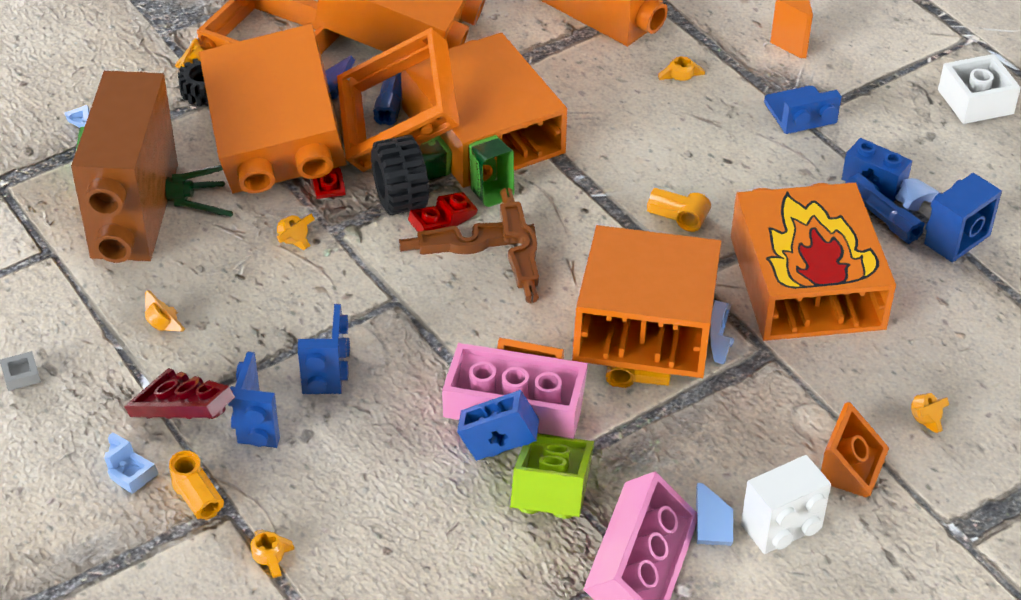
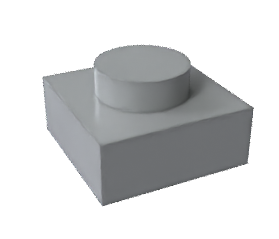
M32 351L0 359L8 391L41 382Z

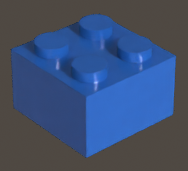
M971 173L963 180L956 181L944 193L937 194L931 202L932 211L925 228L927 232L924 244L950 262L956 261L991 236L1002 190L977 174Z

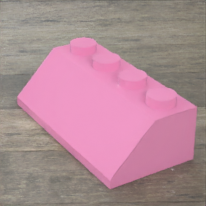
M458 343L442 389L443 417L459 420L460 412L463 409L521 390L539 418L538 433L574 439L581 414L588 363Z
M656 471L624 484L583 588L594 600H670L697 524V512Z

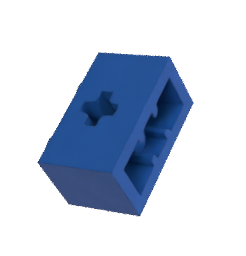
M859 138L846 152L841 180L847 181L850 176H854L859 172L874 183L882 194L894 202L901 189L900 185L903 180L909 179L913 160L878 146L871 141Z
M518 390L461 410L457 433L477 461L486 457H494L501 452L537 441L539 418L523 392Z

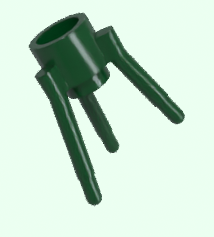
M221 165L183 174H172V177H167L165 184L166 197L168 201H174L175 207L185 206L218 215L233 216L232 211L187 200L188 197H193L194 189L225 186L224 181L193 182L192 180H187L222 171Z

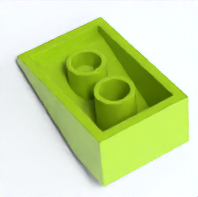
M537 433V441L522 446L515 464L510 508H518L521 512L527 514L538 512L553 513L554 516L563 519H569L573 516L580 517L594 441Z

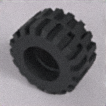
M405 135L374 142L371 152L372 171L379 199L389 215H395L425 208L429 200L428 175L422 152L413 136Z

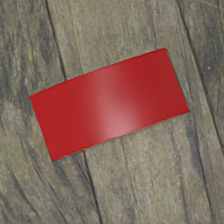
M339 167L333 168L330 173L323 177L311 179L316 199L346 195L343 176Z
M464 192L438 196L436 206L410 210L408 221L417 232L458 226L475 216L478 209Z

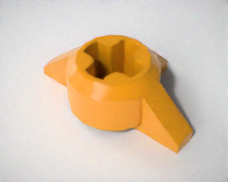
M197 38L191 42L189 48L176 62L175 67H185L186 62L192 64V59L196 58L200 61L199 51H203Z
M684 56L674 58L665 69L658 73L659 80L674 78L679 81L689 80L693 76L705 75L702 67Z
M312 213L303 218L291 215L281 219L277 225L278 234L276 237L280 243L293 244L302 250L310 247L306 236L308 233L307 225L315 220Z
M147 290L145 292V318L149 324L159 331L183 332L185 328L177 320V310L174 307H169L160 301L150 290Z
M932 393L916 395L911 403L913 417L917 422L935 433L943 431L940 420L943 408L949 406L948 398L945 397L937 400Z
M263 529L255 531V537L250 544L252 558L261 565H268L273 578L282 576L278 563L283 559L285 552L295 550L293 542L274 532L264 531Z

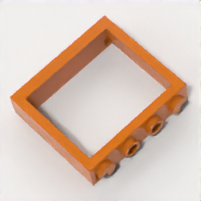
M229 0L197 30L198 41L203 50L239 42L226 36L254 9L301 25L312 23L321 54L340 34L313 24L318 3L315 0Z
M432 28L397 44L337 76L345 157L349 163L362 172L372 168L371 152L373 143L376 141L412 135L418 145H421L460 126L448 43ZM430 58L437 105L367 139L361 92Z

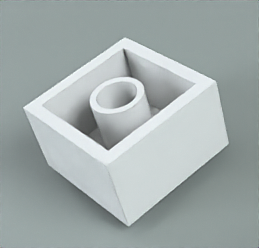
M995 54L944 63L938 91L963 124L1014 114L1021 89Z
M807 455L747 481L741 526L764 555L775 549H784L791 542L805 535L812 536L823 526L831 483Z

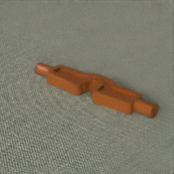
M506 188L500 191L503 202L500 204L503 240L506 243L522 244L508 250V260L513 270L517 287L524 289L526 302L531 303L532 296L534 303L539 299L536 286L539 283V274L535 262L537 238L534 231L525 222L521 203L514 201L512 189L507 188L506 192Z
M502 222L476 223L472 227V236L469 238L463 237L457 226H450L435 230L419 231L416 238L399 239L400 252L419 249L421 255L442 252L474 254L488 247L517 244L504 242ZM534 224L528 225L536 235Z

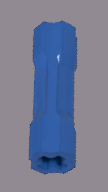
M401 72L383 81L380 94L376 98L373 119L380 125L386 124L391 126L398 119L402 99Z
M858 172L848 178L845 183L856 182L865 207L884 221L893 233L907 244L918 240L924 232L925 223L909 210L896 205L861 173Z

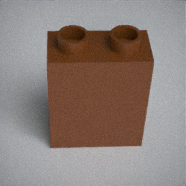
M105 70L103 72L71 165L89 255L92 259H104L113 263H120L126 260L151 261L168 202L165 191L167 177H172V174H176L178 167L164 73Z

